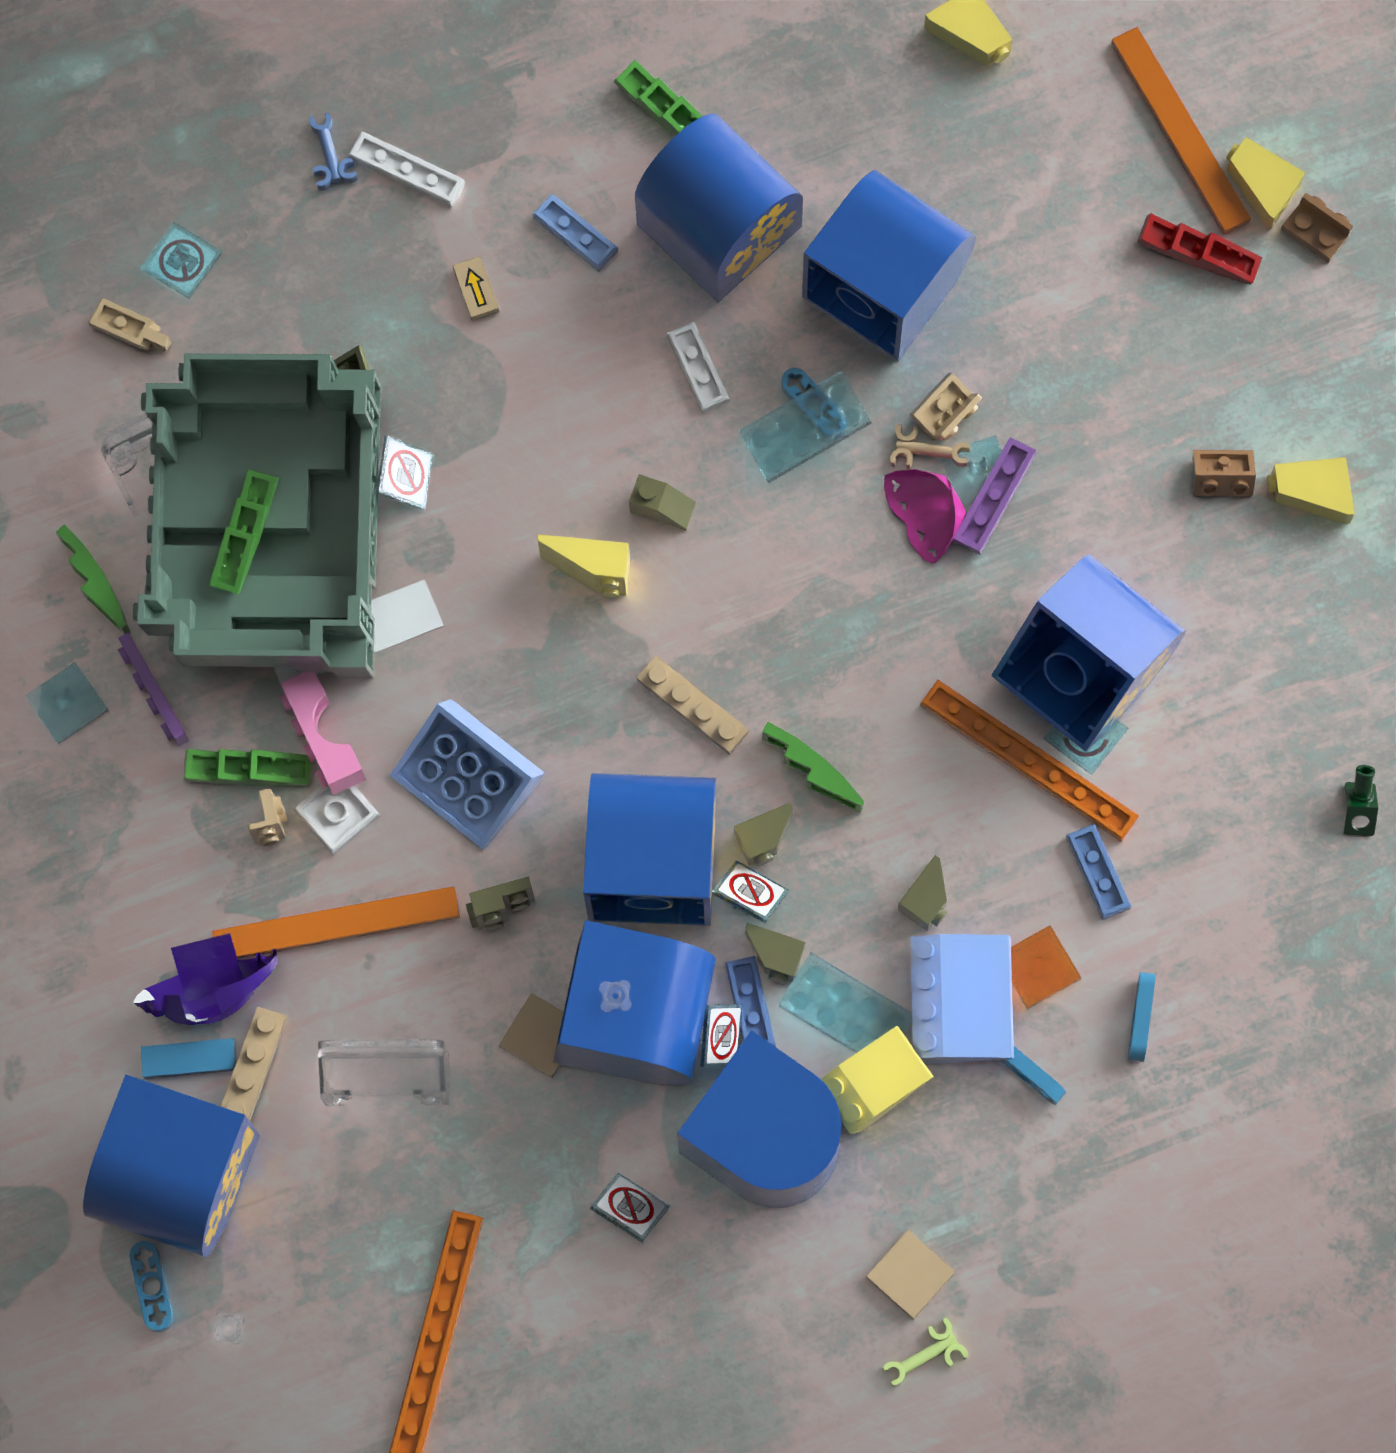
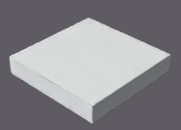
M320 785L293 808L333 855L380 816L377 810L355 786L333 795L329 786L323 788Z

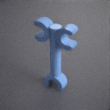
M325 113L326 122L323 125H317L313 116L309 120L311 129L319 135L327 167L319 165L313 168L314 176H326L323 181L316 182L318 190H326L332 183H339L341 181L353 183L358 180L356 172L349 174L344 172L347 168L354 166L352 158L343 159L338 164L330 135L333 123L329 113Z

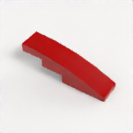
M1152 213L1146 216L1137 240L1138 243L1194 267L1250 285L1254 282L1263 258L1212 232L1205 235L1183 223L1176 226Z

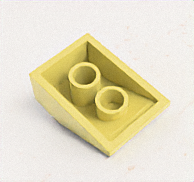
M538 534L537 540L541 559L593 591L601 593L604 597L618 598L619 595H627L630 569L629 543Z
M896 1026L839 1064L821 1080L835 1097L841 1115V1122L851 1135L864 1131L932 1079L933 1075L900 1028Z

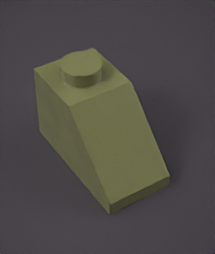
M640 474L637 477L629 499L630 513L685 531L696 505L694 500L669 484Z
M791 803L734 826V834L749 866L754 863L757 866H761L774 859L773 855L777 854L793 815Z
M935 855L898 904V910L926 931L929 930L932 924L938 927L947 914V911L944 910L947 898L939 857Z
M747 923L745 936L763 972L769 974L768 978L777 983L786 984V981L794 982L805 951L806 942Z

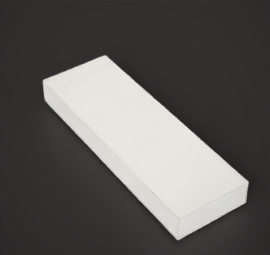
M692 322L668 332V340L701 412L704 413L728 403V394L695 323Z

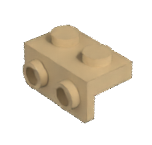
M952 372L948 373L909 415L932 440H947L957 432V425L963 418L967 419L978 409L976 404L982 397L978 393L972 394Z
M271 788L259 791L265 820L248 824V830L255 844H261V846H271L279 843V839L286 838L282 823L288 821L284 804H282L280 796L275 797Z

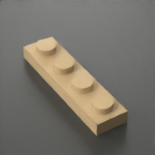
M655 656L637 676V681L727 754L731 755L749 734L748 728L658 656Z
M257 1006L221 1107L244 1114L249 1121L251 1120L287 1021L286 1015Z

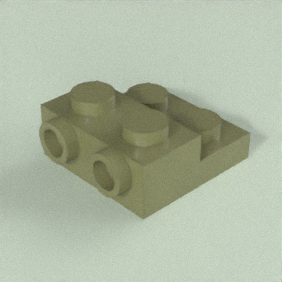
M529 876L469 893L471 902L466 904L472 928L479 927V930L485 928L486 931L502 928L504 926L503 923L509 921L507 909L512 908V911H520L530 907L531 902H535Z

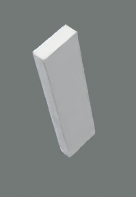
M363 131L348 155L354 162L451 208L465 185L464 179Z

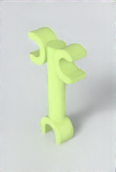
M947 1318L942 1319L943 1325L946 1328L944 1334H937L932 1326L928 1327V1334L937 1342L900 1363L891 1361L884 1365L882 1368L884 1372L891 1368H895L899 1372V1377L891 1382L892 1386L900 1385L904 1380L905 1374L945 1352L944 1361L949 1367L954 1365L950 1358V1353L953 1351L960 1352L963 1359L968 1358L966 1348L959 1345L951 1333L952 1324Z

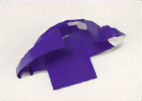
M230 933L172 947L171 951L178 975L145 988L136 996L133 1003L156 1018L165 1015L166 1018L178 1024L190 1026L212 1024L221 1021L240 1010L253 996L254 990L272 973L278 964L276 949H272L270 956H263L261 953H257L255 958L238 960Z

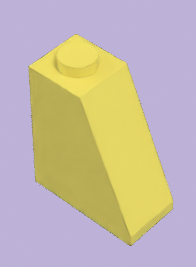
M949 0L925 14L924 28L927 32L985 66L993 62H1002L1011 52L1013 39L985 0Z
M1245 137L1240 145L1235 143L1226 157L1230 160L1227 172L1264 225L1271 230L1302 185L1305 172Z
M1346 457L1274 464L1271 475H1267L1269 493L1273 492L1276 503L1343 524L1351 523L1355 513Z

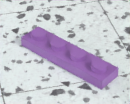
M1009 437L953 538L954 543L981 555L1037 454L1036 449Z
M129 632L120 636L118 639L123 647L118 649V652L126 665L132 663L137 672L132 674L140 691L146 688L151 697L146 701L154 716L160 713L165 723L160 726L169 741L175 739L179 747L189 742L190 740Z

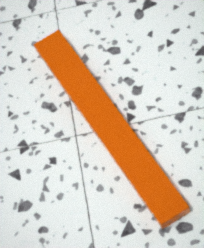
M1136 27L1113 38L1111 44L1223 234L1225 235L1249 223L1251 217L1139 28Z
M937 679L920 703L921 707L1120 842H1122L1139 818V815L940 680Z
M452 886L212 930V935L216 937L230 933L237 959L256 956L257 953H272V949H276L277 952L460 918L455 887Z
M452 1210L389 1453H423L483 1217Z

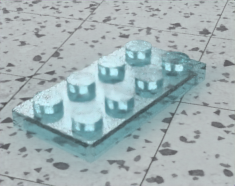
M841 370L739 430V433L765 479L770 483L872 424Z
M810 952L779 1002V1007L855 1053L896 1026L900 1028L905 1036L912 1026V1012Z

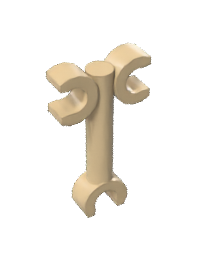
M902 424L896 426V450L890 456L892 467L896 466V460L899 457H905L907 459L906 467L911 469L913 466L912 454L953 459V462L958 467L968 466V459L959 458L958 454L962 451L970 452V444L961 442L954 447L919 443L915 442L918 438L917 426H913L912 433L909 436L901 434Z

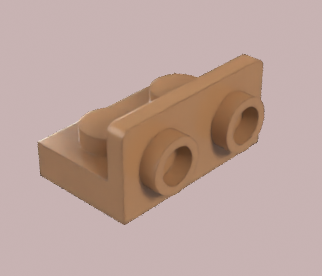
M1305 193L1301 198L1300 204L1282 225L1281 230L1329 263L1349 238L1353 225L1350 224L1348 218L1343 214L1334 213L1327 208L1320 198Z
M1193 450L1194 496H1253L1256 479L1253 450Z

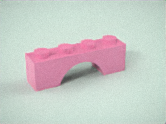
M303 672L280 683L284 694L279 695L286 712L293 710L296 719L291 722L298 737L305 735L308 744L303 747L310 762L317 761L320 770L316 771V775L322 787L329 786L332 794L335 795L365 781L366 778L351 745L331 743L318 734L319 718L330 703L316 673Z

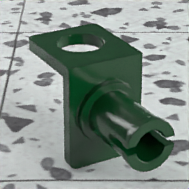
M1357 766L1355 782L1345 783L1347 809L1343 830L1346 835L1373 836L1375 834L1379 807L1376 785L1373 784L1375 769L1372 766ZM1357 816H1365L1369 819L1368 825L1361 828L1355 827L1351 822Z

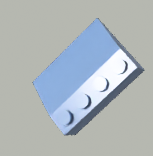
M450 699L436 705L390 776L483 850L529 797L544 775V772Z
M973 934L911 936L913 1048L924 1064L934 1065L1014 1059L1010 936Z

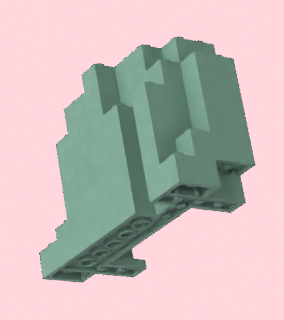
M184 353V363H179L178 368L179 381H183V383H146V392L141 393V410L145 411L147 418L153 423L150 452L151 455H155L154 466L149 468V482L154 484L153 496L148 497V512L152 514V525L147 527V542L151 543V555L146 556L147 576L145 594H138V603L133 604V620L137 621V625L148 636H169V651L173 652L174 657L183 666L293 667L296 672H333L337 678H373L375 618L371 613L372 589H376L381 383L375 370H338L331 354ZM248 469H253L279 477V481L251 566L240 594H235L210 586V581L225 529L230 525L237 498L241 496Z

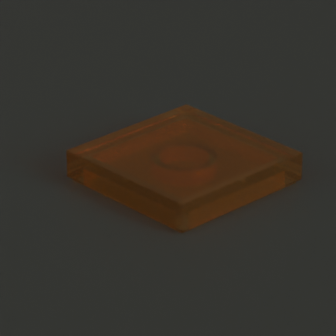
M1051 925L1011 946L1012 984L1027 1010L1080 981L1082 978Z

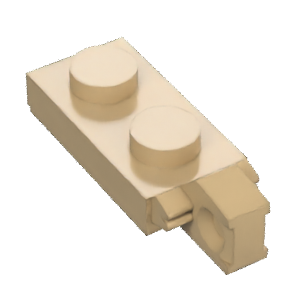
M101 298L88 322L90 327L139 349L143 348L149 351L152 346L155 349L167 352L172 343L169 340V336L159 332L160 326L156 325L152 319L104 298Z

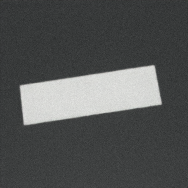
M425 579L372 600L371 613L375 618L374 653L444 626ZM274 667L280 683L303 673L296 672L293 667ZM315 672V673H316V675L318 676V675L323 674V673H325V672Z

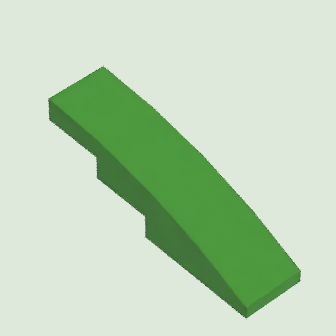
M636 60L614 81L638 106L674 136L689 124L702 117L682 95L678 97L659 77L655 79Z
M248 469L241 496L237 498L230 525L225 529L210 586L240 594L260 541L279 477Z
M64 524L56 531V534L60 541L74 553L68 561L72 569L86 581L80 588L83 595L123 634L128 632L130 634L131 632L122 607L102 569L83 543Z
M767 722L762 731V740L786 751L784 764L808 775L806 779L807 788L861 813L864 800L843 775L820 754L798 738Z
M187 749L185 751L183 781L249 786H310L311 762L307 755L252 749L250 752L219 749L218 752Z

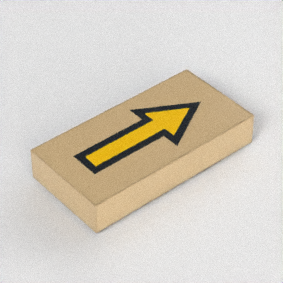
M480 256L452 265L472 321L500 312Z

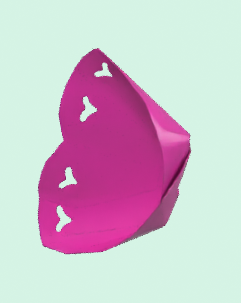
M917 469L898 470L886 474L884 477V490L891 510L906 523L907 536L917 553L929 563H936L946 552L966 516V511L949 479L947 480L941 474ZM892 480L900 484L896 492L893 491L895 485L892 483ZM898 501L907 502L906 510H903L902 505ZM916 530L925 533L922 541H920V535L916 532ZM928 549H937L936 556L934 557L933 553L929 552Z

